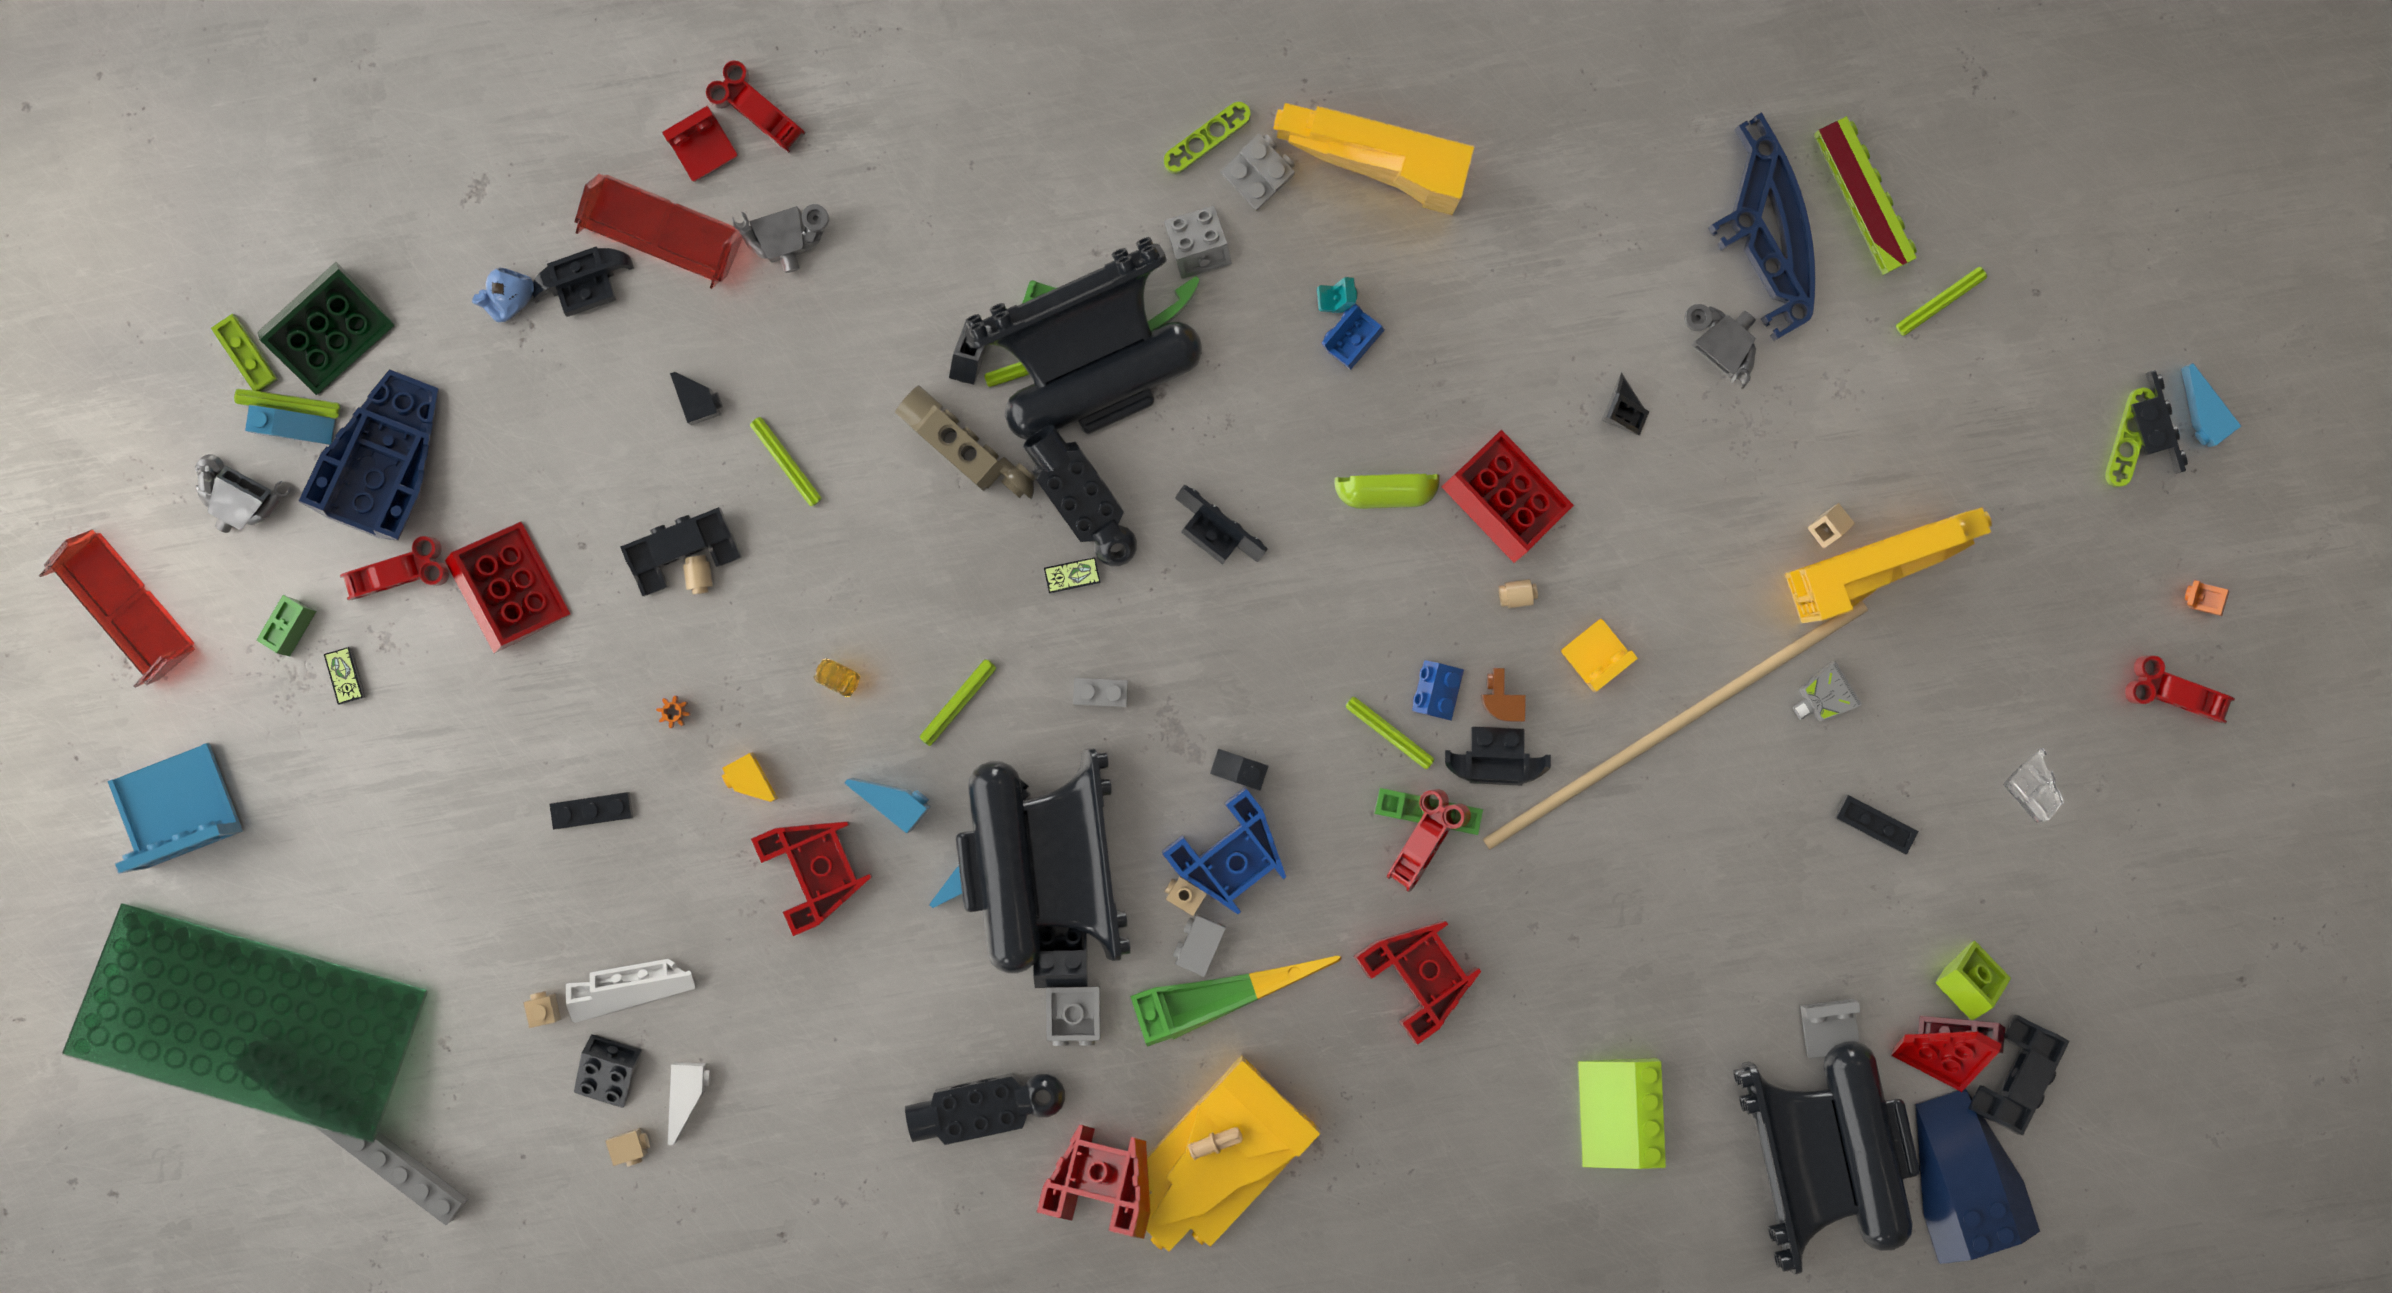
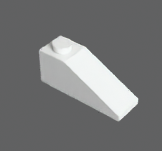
M675 1062L671 1065L668 1145H674L678 1141L702 1098L706 1086H710L711 1070H707V1063Z

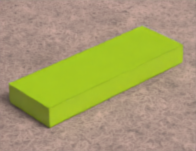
M230 314L211 327V330L253 391L261 392L279 380L235 314Z

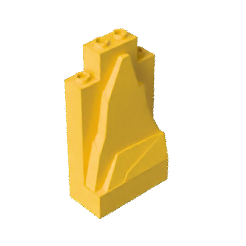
M1285 103L1283 110H1277L1273 128L1278 130L1277 138L1286 140L1288 143L1325 162L1399 188L1422 203V208L1453 215L1461 200L1474 146L1317 106L1315 111Z
M1983 507L1969 510L1785 573L1801 622L1822 621L1853 610L1852 607L1877 591L1876 589L1942 562L1974 545V538L1991 533L1992 521L1988 512H1984Z
M1242 1055L1147 1155L1150 1217L1146 1231L1152 1236L1151 1242L1160 1250L1165 1248L1170 1252L1190 1229L1194 1231L1191 1235L1201 1245L1206 1243L1211 1247L1296 1155L1299 1157L1320 1135L1319 1127L1300 1109L1297 1110L1261 1076V1072ZM1234 1127H1238L1242 1134L1241 1143L1224 1148L1219 1154L1214 1152L1199 1157L1196 1160L1192 1158L1188 1144L1210 1137V1133L1218 1134Z

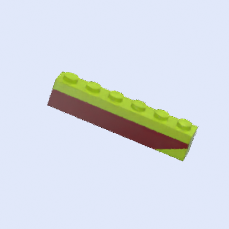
M1846 116L1819 129L1813 135L1882 275H1885L1917 258L1915 255L1917 249L1911 239H1907L1903 231L1905 225L1899 215H1895L1892 208L1894 205L1893 200L1887 191L1884 192L1880 184L1882 178L1876 168H1872L1868 160L1870 159V154L1864 144H1860L1857 137L1859 132L1855 123L1849 121Z

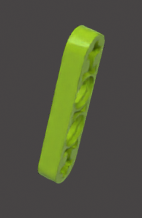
M1234 102L1165 154V169L1172 174H1179L1244 127L1250 119L1249 107L1243 102ZM1234 109L1238 111L1243 109L1245 111L1243 114L1244 119L1236 118L1233 120L1231 125L1234 127L1230 129L1227 121L1222 117L1226 115L1229 120L1234 116ZM1215 123H1220L1225 128V133L1220 137H1215L1210 133V127ZM1200 139L1203 141V150L1199 153L1192 152L1189 148L1191 140ZM1184 147L1186 153L1192 159L1188 161L1185 156L1180 160V167L1177 168L1176 165L1170 166V156L1179 157L1183 154L1180 148Z
M2148 388L2135 389L2128 397L2105 472L2106 481L2113 487L2125 486L2132 479L2142 442L2139 432L2130 431L2127 422L2130 418H2134L2130 405L2139 402L2136 400V396H2140L2143 393L2146 400L2155 398L2154 393ZM2124 442L2129 443L2133 448V453L2130 457H2124L2120 453V446ZM2116 459L2120 462H2129V466H2122L2121 474L2125 476L2124 479H2120L2118 482L2116 481V476L2113 475V471H2118L2121 463H2116Z

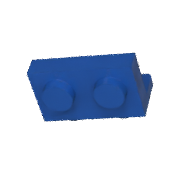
M1354 304L1343 313L1337 325L1326 333L1322 345L1329 354L1351 370L1385 329L1364 313L1360 306Z
M1425 660L1420 670V679L1413 698L1412 711L1452 721L1464 669Z

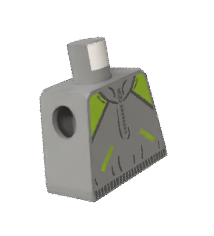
M1834 661L1825 665L1799 688L1804 700L1794 705L1793 710L1800 720L1813 713L1818 721H1823L1859 707L1862 703L1837 662Z

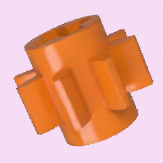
M674 696L672 702L663 698L662 701L665 705L663 708L656 709L663 716L659 722L668 721L669 728H673L675 722L684 726L685 723L682 719L684 716L691 715V713L685 712L684 708L688 702L678 703V696ZM675 705V709L679 710V715L674 716L672 719V715L668 714V709L673 708Z

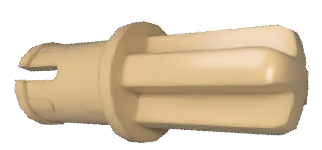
M1238 1127L1218 1134L1210 1133V1137L1188 1144L1190 1154L1194 1160L1214 1152L1219 1154L1222 1149L1241 1143L1242 1134Z

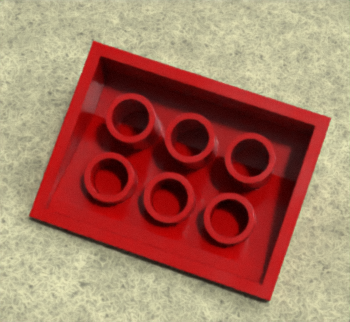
M1502 429L1441 486L1513 563L1526 554L1574 506Z
M518 522L451 552L444 560L493 653L512 646L570 615L564 600L522 522Z

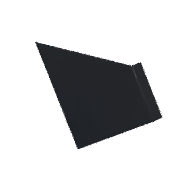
M1621 372L1602 421L1640 436L1650 411L1643 407Z

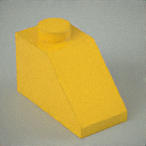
M753 752L722 768L724 774L721 776L729 789L733 788L735 792L769 802L778 799Z

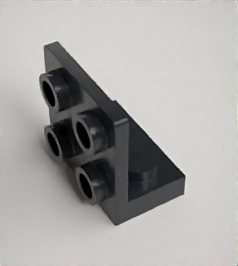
M591 1034L581 1053L574 1093L623 1108L627 1101L632 1073L640 1059L642 1049Z

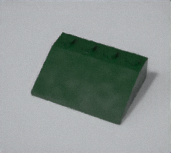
M335 262L257 333L259 340L315 395H318L395 324L360 285Z

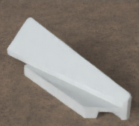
M669 959L590 972V982L566 984V1006L572 1022L577 1023L695 989V982L691 971L684 972L677 968L675 962Z

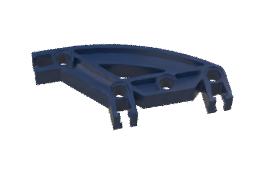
M1761 112L1749 121L1751 125L1756 124L1762 136L1758 140H1754L1747 130L1748 121L1738 125L1735 129L1748 152L1732 213L1713 223L1708 229L1712 236L1718 234L1717 230L1721 226L1728 223L1732 225L1736 235L1728 240L1725 237L1720 238L1721 242L1718 243L1720 250L1747 237L1744 252L1771 299L1785 303V305L1761 318L1764 326L1767 327L1770 325L1769 322L1773 320L1772 318L1780 314L1784 315L1789 325L1782 331H1779L1778 328L1772 330L1774 333L1770 336L1775 341L1808 322L1813 315L1815 301V257L1809 218L1799 184L1784 150ZM1759 144L1768 145L1770 155L1761 154L1758 149ZM1767 195L1775 214L1782 252L1762 219ZM1741 215H1746L1750 218V227H1744L1740 224L1739 217ZM1768 260L1774 261L1777 264L1776 273H1771L1766 269V262ZM1793 306H1799L1803 309L1804 316L1802 319H1797L1793 316Z

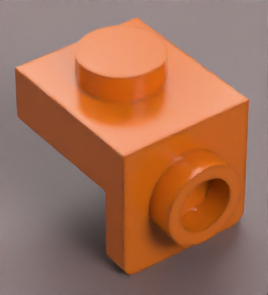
M2194 580L2193 585L2187 587L2185 601H2188L2187 605L2190 609L2223 616L2230 591Z

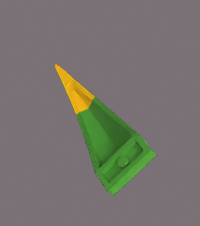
M1333 956L1232 977L1155 987L1130 997L1148 1047L1171 1038L1174 1040L1339 962L1341 956Z

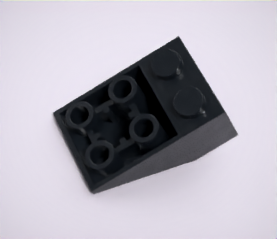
M1039 927L1040 955L1033 965L1035 988L1088 987L1087 933L1065 927Z

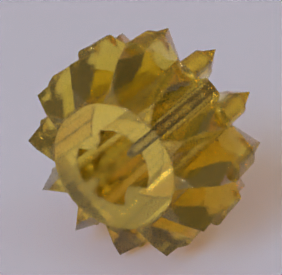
M828 658L822 659L821 663L818 664L813 677L815 682L845 697H851L853 692L856 691L860 680L857 672Z

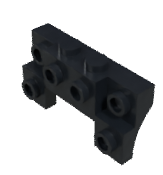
M715 508L693 518H690L689 515L674 520L675 525L668 528L665 525L655 527L650 530V535L620 546L642 597L668 587L661 567L703 550L709 549L716 567L742 558L721 508Z
M2014 1015L2005 1033V1039L2021 1049L1999 1093L1979 1085L1968 1109L2017 1135L2023 1136L2036 1109L2044 1101V1093L2048 1085L2056 1077L2055 1070L2070 1041L2019 1015Z

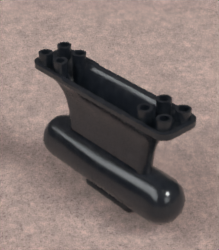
M1145 237L1137 241L1138 250L1128 254L1126 248L1118 249L1112 253L1114 261L1105 264L1104 267L1018 306L1014 305L1006 309L1004 303H999L990 308L992 316L982 320L980 314H975L965 320L968 326L965 330V335L972 348L977 349L987 345L1003 347L1022 363L1034 384L1015 392L1006 404V423L1016 436L1027 440L1032 434L1045 426L1054 425L1057 431L1077 422H1079L1084 433H1093L1152 406L1154 397L1150 389L1183 375L1198 365L1202 354V345L1199 335L1192 327L1179 321L1166 323L1153 330L1149 327L1144 305L1145 284L1149 275L1167 261L1163 249L1159 244H1153L1151 237Z
M1096 749L1082 750L1080 768L1068 783L1051 793L1032 799L1023 800L1021 780L1018 772L1011 765L1002 761H990L981 764L973 771L969 778L968 790L973 831L961 832L956 836L963 906L967 912L983 911L988 956L991 963L1000 971L1020 973L1028 970L1036 963L1040 955L1039 927H1065L1090 934L1100 942L1106 958L1112 961L1121 960V955L1130 954L1129 939L1119 936V928L1127 927V916L1125 911L1120 912V910H1116V903L1113 900L1103 815V796L1111 795L1112 793L1110 780L1101 779L1100 769H1107L1109 766L1107 753H1097Z
M1856 1041L1838 1044L1826 1055L1824 1060V1072L1828 1085L1826 1090L1803 1092L1776 1087L1763 1079L1757 1066L1749 1061L1743 1062L1741 1069L1733 1070L1736 1085L1747 1088L1748 1094L1739 1096L1741 1109L1743 1112L1746 1111L1748 1115L1752 1114L1756 1121L1777 1223L1768 1226V1232L1771 1241H1775L1777 1246H1782L1781 1251L1774 1252V1259L1777 1267H1781L1783 1272L1790 1271L1794 1275L1802 1273L1803 1253L1810 1239L1826 1226L1849 1216L1857 1215L1860 1233L1864 1242L1871 1248L1880 1251L1895 1250L1905 1245L1912 1235L1913 1223L1903 1179L1917 1176L1919 1174V1165L1905 1103L1902 1099L1885 1101L1876 1058L1871 1049L1865 1044Z

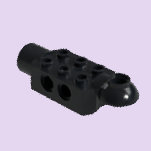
M1048 425L1036 431L1025 441L1023 447L1036 464L1032 472L1038 484L1080 542L1095 541L1094 551L1097 558L1103 564L1111 567L1127 564L1136 553L1137 540L1129 528L1118 525L1124 511L1117 499L1076 442L1066 443L1054 425ZM1118 543L1123 544V547L1120 551H1111L1113 545Z
M1014 1073L936 1089L932 1100L905 1106L909 1135L912 1142L938 1137L944 1145L1022 1129L1027 1116L1030 1114L1039 1118H1047L1057 1114L1065 1102V1089L1056 1077L1049 1074H1038L1031 1077L1024 1085ZM1040 1090H1046L1050 1093L1051 1100L1047 1103H1041L1037 1100L1036 1093Z

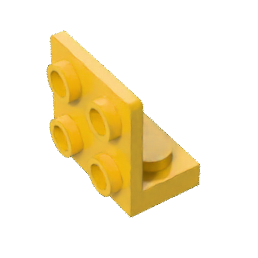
M1598 619L1561 649L1563 656L1592 692H1597L1638 659L1632 650L1625 648L1603 619Z

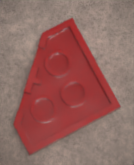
M1978 1031L1905 1034L1893 1048L1891 1056L1962 1092L2000 1052L2002 1044Z

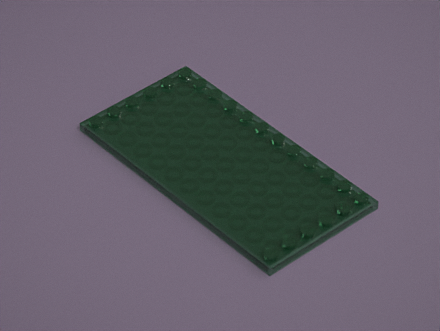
M121 903L62 1054L374 1144L428 992L422 988Z

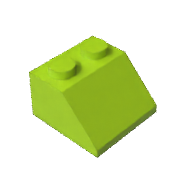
M1974 940L1944 968L1935 983L1973 1021L1994 1008L2011 977Z

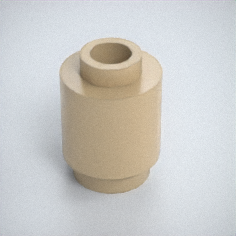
M706 555L685 558L683 569L686 590H692L693 595L708 593V588L713 587L710 563L706 561Z
M1530 579L1505 582L1503 586H1498L1501 607L1508 606L1509 609L1534 605L1535 599H1538L1536 583L1531 584Z

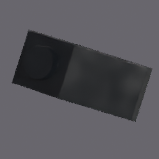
M965 322L953 352L949 378L974 385L981 368L986 346L977 349L970 346L965 335V330L968 328Z
M677 372L670 373L688 424L694 425L721 415L719 408H722L723 405L718 392L713 393V390Z
M1218 749L1210 774L1261 791L1269 765Z

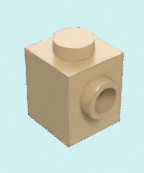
M1837 503L1821 514L1807 528L1824 549L1844 535L1855 523L1842 506Z
M1181 876L1177 880L1172 878L1164 891L1168 894L1166 897L1167 901L1192 916L1206 896L1205 892Z
M546 991L531 994V999L523 1002L529 1028L561 1020L556 994L546 995Z
M640 1128L610 1137L605 1141L613 1166L625 1162L627 1166L642 1162L641 1157H644L648 1153L647 1149L650 1148L646 1133L642 1134Z

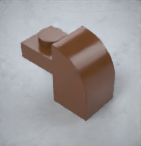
M1492 668V674L1487 673V689H1491V695H1481V701L1485 710L1492 717L1501 721L1525 722L1526 695H1504L1505 668Z

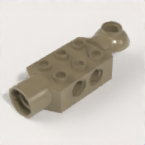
M920 385L916 386L899 404L895 414L982 491H985L986 488L989 489L1002 474L1005 478L1001 482L1017 497L1020 498L1025 494L1028 498L1032 499L1034 494V475L1022 464L1018 463L1014 466L1005 457L997 461L999 455L987 444L983 447L977 443L979 440L978 436L967 426L962 430L957 425L960 422L958 418L947 409L942 412L943 406ZM956 432V440L950 444L945 443L946 434ZM975 449L977 451L975 459L966 461L964 458L966 451Z

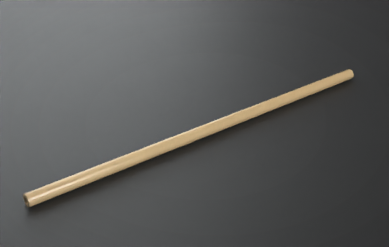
M1861 601L1852 607L1853 610L1834 616L1483 838L1484 843L1491 850L1868 611L1866 605Z

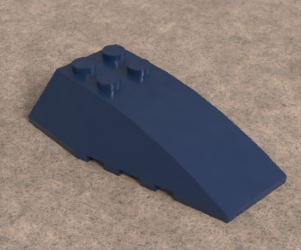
M389 369L369 393L368 399L352 414L353 417L346 426L341 428L335 435L336 438L321 452L299 498V502L326 518L377 538L399 541L421 492L439 389Z
M1966 1088L1962 1092L1956 1090L1915 1104L1916 1132L1919 1144L1918 1160L1921 1172L1920 1188L1923 1200L1922 1213L1939 1264L1970 1261L2023 1244L2040 1232L2024 1180L1985 1118L1968 1109L1972 1097Z

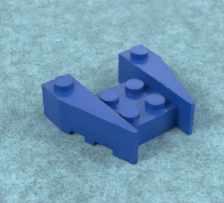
M1246 787L1224 802L1240 825L1206 852L1198 856L1183 835L1162 850V854L1179 876L1188 880L1236 914L1241 913L1233 900L1275 868L1282 879L1286 878L1264 811Z

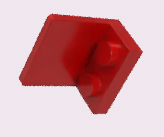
M708 106L662 132L693 182H696L738 156Z

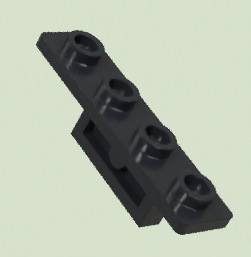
M2156 370L2147 372L2146 378L2149 388L2154 393L2155 398L2130 405L2145 455L2168 449L2175 473L2185 472V466L2188 465L2184 450L2180 451L2177 440H2180L2179 430L2171 422L2172 407L2169 400H2165L2162 392L2165 389L2163 378L2160 374L2157 375Z
M1184 484L1176 495L1175 499L1195 514L1181 533L1222 565L1236 547L1256 562H1259L1268 550L1260 539L1251 536L1242 529L1238 522L1231 520L1216 505L1210 504L1202 498L1197 490Z

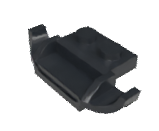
M595 246L547 263V267L533 281L534 291L532 295L534 302H540L542 296L552 292L554 296H559L563 313L566 317L615 301L616 297L609 277L614 276L613 271L616 269H633L631 257L616 249L598 248Z
M1472 727L1471 751H1466L1465 755L1454 754L1451 750H1445V765L1451 772L1469 781V783L1522 786L1524 783L1539 778L1551 768V755L1546 754L1543 757L1530 758V754H1524L1525 729Z

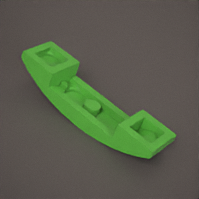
M1197 275L1175 290V295L1179 301L1148 321L1151 330L1171 322L1188 305L1200 283Z
M1379 788L1374 814L1419 823L1425 812L1419 805L1421 796ZM1430 798L1429 803L1436 809L1439 805V800ZM1467 806L1471 812L1470 821L1463 827L1451 830L1478 835L1483 809ZM1454 809L1451 813V818L1456 823L1460 822L1461 814L1458 810Z

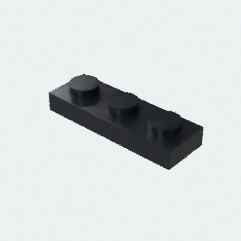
M630 792L549 804L553 830L633 818Z
M1850 795L1845 796L1834 817L1905 855L1908 854L1919 832Z

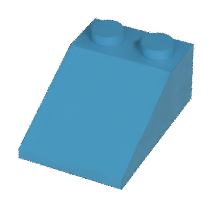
M856 778L847 779L844 783L906 834L914 829L931 807L927 804L929 799L918 790L912 792L911 790Z

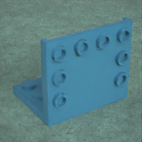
M210 743L202 744L194 749L107 781L134 850L122 855L123 861L115 863L118 874L148 869L243 832Z

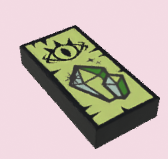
M1096 557L1044 567L1049 594L1101 583Z
M346 647L325 653L324 658L337 704L341 705L365 698L352 648Z

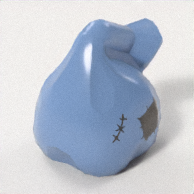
M496 268L487 276L485 282L486 290L482 289L479 291V294H475L472 303L484 308L496 322H506L520 312L532 298L534 291L532 278L506 268Z

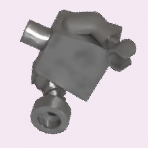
M819 204L807 206L803 213L796 206L748 221L747 215L741 212L744 218L742 223L735 222L734 217H732V223L737 230H740L739 232L747 247L760 258H768L771 263L781 260L785 273H791L800 269L796 255L805 253L806 250H811L821 240L822 230L829 223L828 212Z
M1694 304L1689 307L1684 316L1687 327L1694 331L1710 328L1692 346L1729 377L1733 376L1730 381L1732 384L1736 379L1742 382L1741 389H1744L1751 379L1750 373L1754 367L1756 347L1753 343L1756 338L1748 330L1755 323L1756 319L1747 311H1743L1735 321L1729 315H1725L1723 311L1711 306Z
M212 454L201 457L195 466V471L198 475V485H196L198 496L203 504L208 507L209 514L218 518L215 527L224 533L230 532L232 526L242 529L246 524L255 525L267 519L279 505V499L287 496L291 491V487H289L286 493H279L277 487L282 482L279 481L274 486L275 492L273 495H269L272 490L232 468L224 466L223 461Z

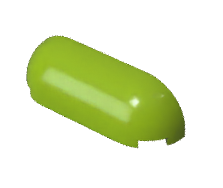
M1439 474L1360 475L1334 478L1335 490L1339 498L1346 505L1357 509L1419 507L1427 504L1434 498L1440 482Z

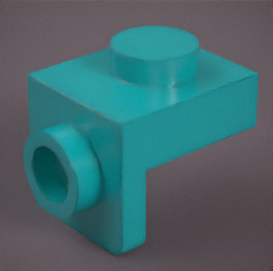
M1344 277L1334 286L1319 285L1317 287L1318 310L1321 312L1343 313L1353 306L1358 296L1354 278Z

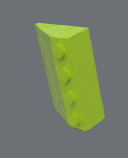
M1658 1058L1578 1061L1582 1167L1623 1169L1666 1168L1661 1061Z

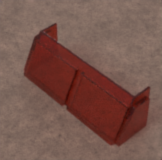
M602 174L596 175L585 184L574 221L578 224L576 234L585 228L712 280L710 289H713L727 277L743 239L739 232L740 230H737L732 225L681 204H674L666 198L610 175Z
M92 529L66 539L44 564L46 568L39 576L43 577L55 572L143 675L134 685L135 688L160 680L195 650L192 639L151 591L145 590V584L101 533H95Z

